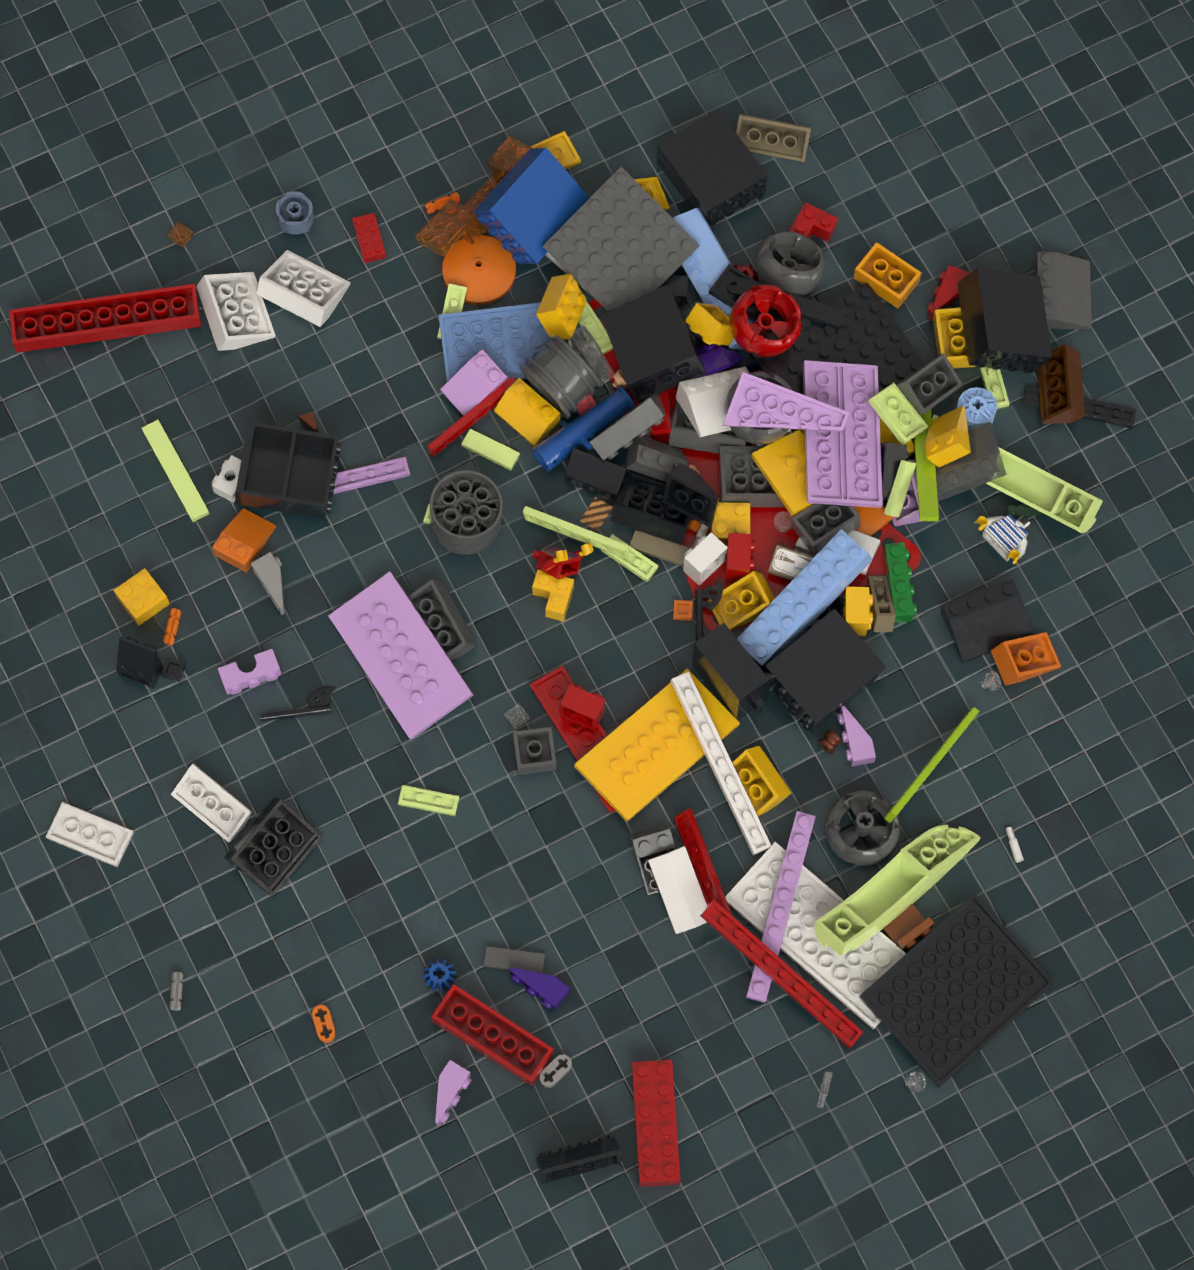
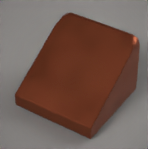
M312 412L299 416L300 423L307 430L319 433Z

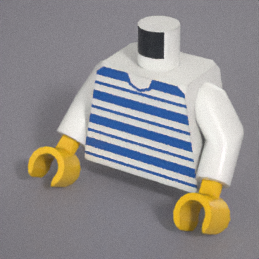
M1011 515L989 518L980 516L974 522L975 524H980L979 531L984 529L982 536L1006 561L1012 558L1014 560L1013 564H1016L1018 559L1025 554L1028 543L1026 539L1028 533L1025 528L1030 524L1025 516L1020 517L1017 521Z

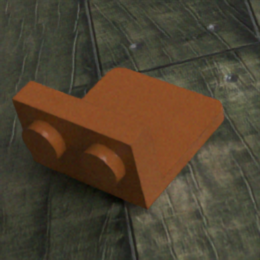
M911 904L902 914L884 927L883 930L900 949L905 950L907 948L909 950L917 944L916 940L920 937L925 938L932 931L934 922L930 917L925 919L917 908Z

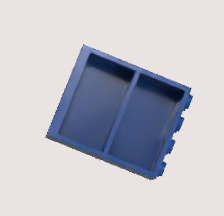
M546 147L529 149L474 212L477 215V219L489 228V233L498 238L501 246L513 255L512 258L516 263L538 264L547 253L542 246L590 197Z

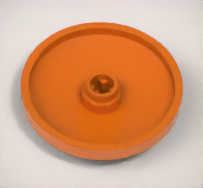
M485 235L469 236L456 242L446 253L442 265L443 280L447 289L449 284L467 287L465 303L486 305L500 300L510 291L516 277V264L512 258L513 255L501 246V242L498 239Z

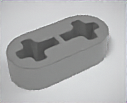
M567 1055L557 1056L540 1073V1083L542 1086L552 1088L571 1070L572 1061ZM566 1060L567 1068L561 1067L557 1071L556 1069L559 1067L558 1061L564 1062ZM553 1072H555V1074L552 1076L553 1082H544L545 1074L549 1076Z

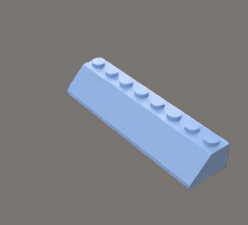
M699 208L673 217L700 245L682 264L704 304L717 305L730 317L732 308L709 294V290L729 264L731 265L730 261ZM749 319L747 320V321H748V324H752V323H753L751 320H749ZM735 339L728 345L730 349L742 350Z

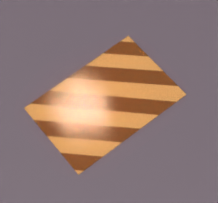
M595 497L580 522L598 531L613 507Z

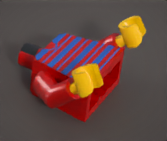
M592 543L581 545L582 551L577 550L573 553L557 547L543 550L536 548L533 558L538 560L537 569L557 579L578 574L581 559L583 556L592 553L593 547Z

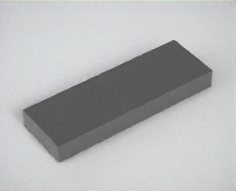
M486 946L484 967L509 970L510 967L543 974L545 954Z

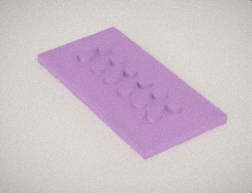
M804 360L803 395L850 412L843 431L804 430L806 503L882 507L880 417L868 402L870 398L879 393L878 366Z
M389 571L328 615L409 739L415 738L474 695L392 572Z

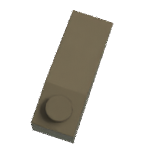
M868 576L869 594H873V604L871 605L873 631L893 632L896 615L887 576Z

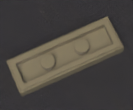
M635 530L629 545L640 553L682 567L684 565V555L689 550V547Z

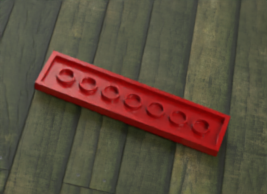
M561 666L531 683L530 688L578 762L605 739L607 734L600 723L596 731H593L560 716V703L569 685L575 686L565 668ZM594 788L609 814L616 811Z

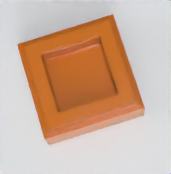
M674 600L673 620L692 621L693 601Z

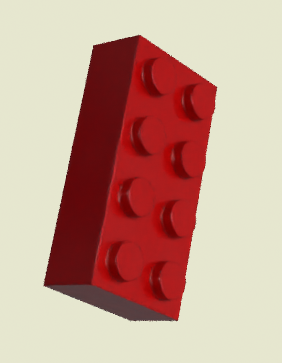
M375 213L352 218L363 262L367 263L386 258Z

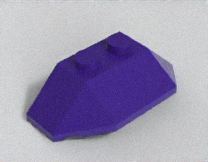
M705 343L697 348L706 371L705 374L699 377L711 375L744 360L737 350L730 349L726 345L719 346L717 344L709 345Z

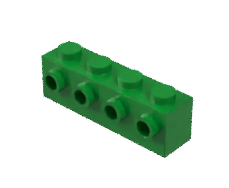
M904 542L885 544L883 556L896 615L894 623L912 622L914 614L917 613L916 603H912L914 587L913 584L910 585L909 581L912 573L911 567H907V560H909L908 548L905 549Z

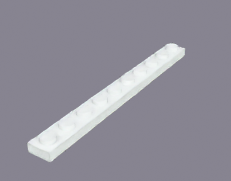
M687 672L672 678L670 682L752 855L769 849L771 847L769 839L690 673Z

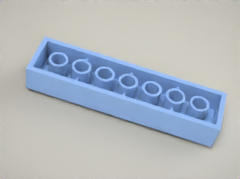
M841 529L737 638L749 655L765 668L769 662L794 643L873 560L872 557Z

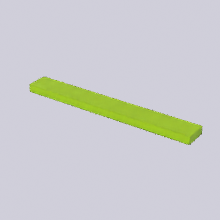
M930 409L920 415L928 425V428L914 437L919 521H939L935 464L926 458L925 440L932 421Z
M974 707L967 713L885 816L886 821L891 823L980 712Z

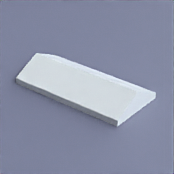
M195 764L190 766L171 793L174 798L229 843L245 827L252 813L251 810Z
M685 846L649 859V865L675 934L707 923L700 915L708 906Z

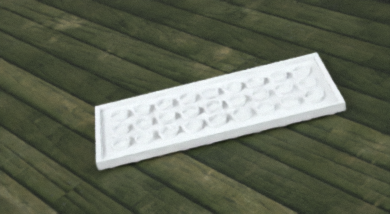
M776 842L725 897L728 905L762 934H764L786 852ZM802 866L780 950L874 1030L880 1021L858 996L906 953L881 931L854 951L849 950L841 957L830 946L824 948L816 937L815 922L844 900L807 868Z

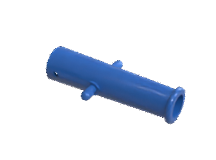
M618 386L616 392L572 422L568 423L563 419L560 420L559 425L562 428L532 448L534 457L543 469L549 472L569 457L574 448L579 449L584 446L587 450H591L593 446L589 441L627 411L635 407L633 399L624 388Z

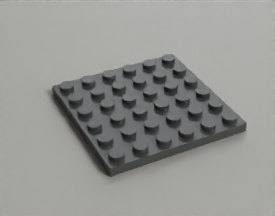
M620 167L542 247L609 311L622 306L626 302L638 299L644 294L657 290L700 245Z

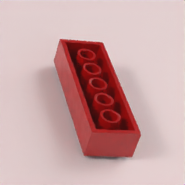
M454 984L431 1016L434 1024L530 1086L534 1085L554 1054V1048Z
M672 1060L632 1062L639 1187L679 1185L680 1167Z

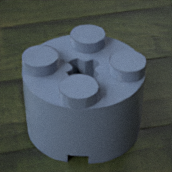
M295 191L288 192L277 201V220L283 232L295 235L309 232L314 222L312 202L305 194Z

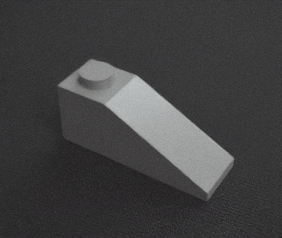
M271 552L252 562L251 567L278 611L283 615L285 614L280 569L282 564L277 556L273 557Z

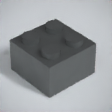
M551 727L513 731L518 775L557 770Z

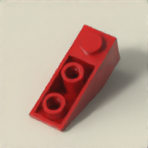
M950 265L947 271L943 270L939 280L942 284L940 287H936L933 295L936 299L934 303L930 302L927 310L930 313L928 320L931 321L933 319L935 310L946 309L959 298L957 283L970 274V272Z

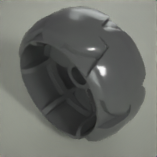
M778 231L772 236H767L760 243L754 257V270L762 284L774 285L782 291L803 297L814 291L820 284L825 272V260L823 259L820 247L810 238L793 231ZM775 257L784 259L780 264L778 261H776Z
M764 371L748 373L792 390L791 386L776 374ZM739 379L736 380L727 393L724 404L725 417ZM730 426V429L736 436L753 444L775 442L789 431V429L779 428L761 430V428L755 429L756 427Z
M867 790L849 792L838 799L831 806L825 823L827 842L832 851L842 860L859 866L873 865L884 860L894 850L901 829L898 815L891 823L885 820V816L893 807L891 802L885 797ZM851 808L856 817L854 830L840 834L839 823L841 817ZM875 809L885 820V826L872 827L874 818L868 810ZM870 835L878 843L876 847L869 850L856 849L857 846H853L858 836L865 837Z

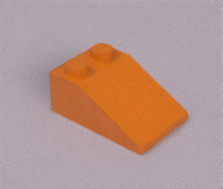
M243 508L222 531L213 545L214 556L247 573L251 563L255 561L276 525Z
M1047 632L1005 641L991 650L1005 686L1031 679L1061 667Z

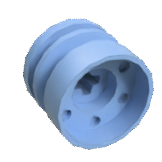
M978 387L969 388L959 397L956 409L961 406L965 407L968 430L988 422L993 424L997 403L992 393Z

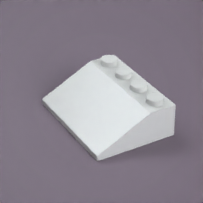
M286 250L260 277L256 294L321 327L330 317L351 282Z
M254 272L203 276L196 287L218 351L235 350L272 339L276 336L264 300L256 294L258 283Z
M746 366L679 382L676 399L699 437L731 430L730 426H722L725 420V399L730 387L741 377L742 372L750 373Z

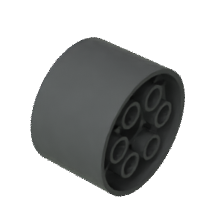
M470 470L453 472L437 483L430 498V528L434 538L443 548L456 554L470 555L479 553L493 544L501 529L503 509L502 496L496 484L486 475ZM484 495L486 498L481 500L477 496ZM451 498L453 502L447 503L444 499ZM493 504L495 508H490L488 505ZM436 509L445 510L444 513L436 514ZM485 512L488 514V516L481 517L480 514ZM447 516H450V517H452L454 520L449 521V520L446 519V517H447ZM467 523L468 526H472V527H471V528H466V527L464 526V524ZM478 524H480L486 530L480 532L479 528L477 527ZM456 526L460 528L458 535L452 533Z

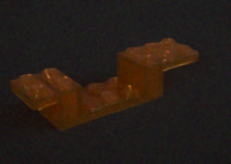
M509 136L487 160L492 176L463 206L450 199L414 237L416 242L442 257L460 238L474 244L488 229L485 224H482L477 219L474 210L526 152L534 148Z

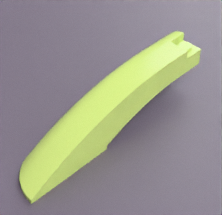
M934 414L932 420L938 418L939 416ZM999 448L1007 475L986 484L1080 533L1087 532L1096 521L1094 517L1103 502L1102 500Z
M941 825L929 829L901 849L900 853L860 889L815 922L814 929L818 941L824 948L830 946L840 957L849 950L854 951L925 894L975 846L981 837L960 826L958 828H951L948 825Z

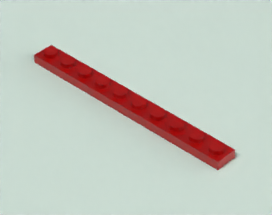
M713 900L700 915L707 923L848 1048L854 1045L863 1033L861 1029L720 904Z

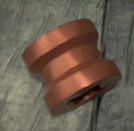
M827 730L825 736L820 738L817 743L825 752L833 754L835 747L840 746L842 741L834 732Z

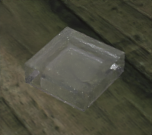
M519 703L504 713V717L515 731L531 720Z

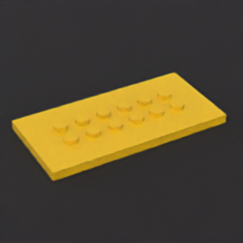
M880 418V443L902 445ZM800 429L752 453L751 458L791 516L813 505V503H806L805 436ZM912 440L904 444L907 446L908 456L915 453Z
M686 669L680 675L687 672L690 673L722 741L740 725V722ZM669 683L576 762L574 767L628 822L705 754L672 684Z

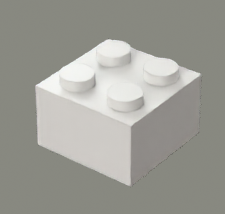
M710 533L708 536L704 535L698 541V545L694 549L690 548L684 555L683 571L699 586L726 561L728 547L713 533Z

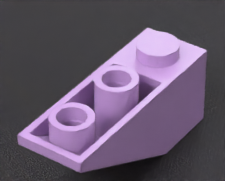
M841 706L840 713H838L839 724H843L844 731H841L843 743H847L848 749L845 750L847 761L851 762V767L874 763L876 755L872 738L847 708Z
M449 1060L439 1076L435 1123L438 1127L441 1123L444 1124L450 1116L448 1111L452 1106L455 1107L461 1098L459 1096L462 1089L466 1090L472 1081L470 1079V1072Z

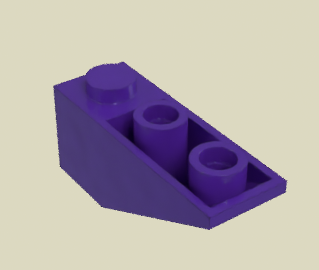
M513 967L509 969L510 979L518 985L520 983L526 987L525 991L532 997L536 995L540 998V1003L547 1009L552 1008L556 1010L570 994V988L555 976Z

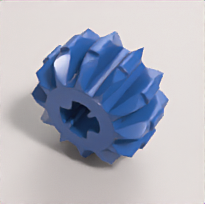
M436 958V964L429 961L430 968L424 967V972L427 974L423 975V979L427 980L425 983L426 987L432 985V991L439 987V991L443 992V986H445L449 990L451 988L449 983H455L453 977L456 976V971H451L454 965H447L446 959L443 960L442 964L439 958ZM437 972H441V979H438Z

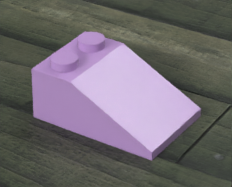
M482 349L440 390L464 416L506 382L507 376Z

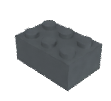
M944 353L931 358L895 384L919 415L926 413L963 386Z
M813 504L792 517L791 521L793 530L809 551L816 555L841 529L848 534L860 526V515L853 506Z

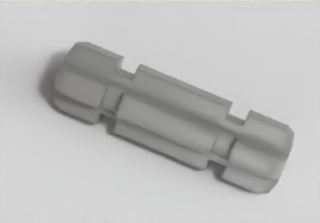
M173 972L170 1009L172 1011H180L183 973Z

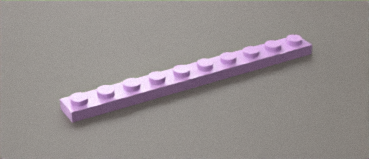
M799 811L796 812L761 941L777 956L779 955L816 817ZM756 965L746 998L766 1003L772 979Z

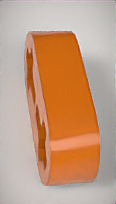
M318 1005L312 1011L316 1032L321 1042L330 1043L336 1036L332 1017L326 1006ZM319 1010H322L323 1013L327 1012L324 1015L325 1022L321 1023L320 1017H316L319 1014ZM323 1026H327L329 1032L332 1031L329 1034V1038L321 1036L324 1033Z

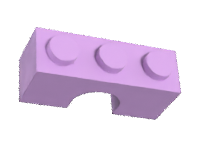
M273 649L254 655L256 667L251 672L245 673L240 671L236 662L219 667L218 671L227 695L230 693L232 695L240 693L242 689L247 687H257L264 681L276 680L281 675V671Z

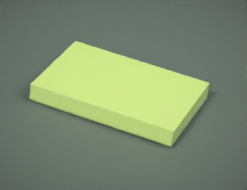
M892 383L868 400L902 445L928 428V425L895 383Z

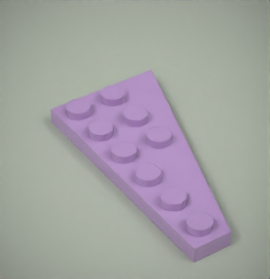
M742 372L722 426L843 431L850 412Z

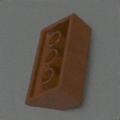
M1065 344L1052 350V358L1037 368L1041 422L1043 424L1072 423L1085 417L1080 352Z

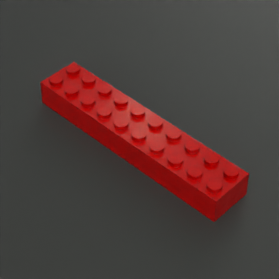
M195 284L9 310L12 341L16 353L202 327Z

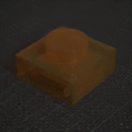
M178 222L167 236L183 248L194 233L191 229Z

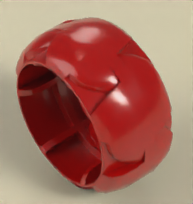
M769 284L754 286L743 292L735 301L730 312L733 338L742 349L749 353H757L758 357H773L784 353L795 343L801 332V310L797 301L791 294L784 293L779 287ZM755 302L761 314L752 324H748L746 309ZM769 307L775 308L782 316L784 322L774 321L772 315L768 313ZM771 328L779 340L765 339L764 335Z

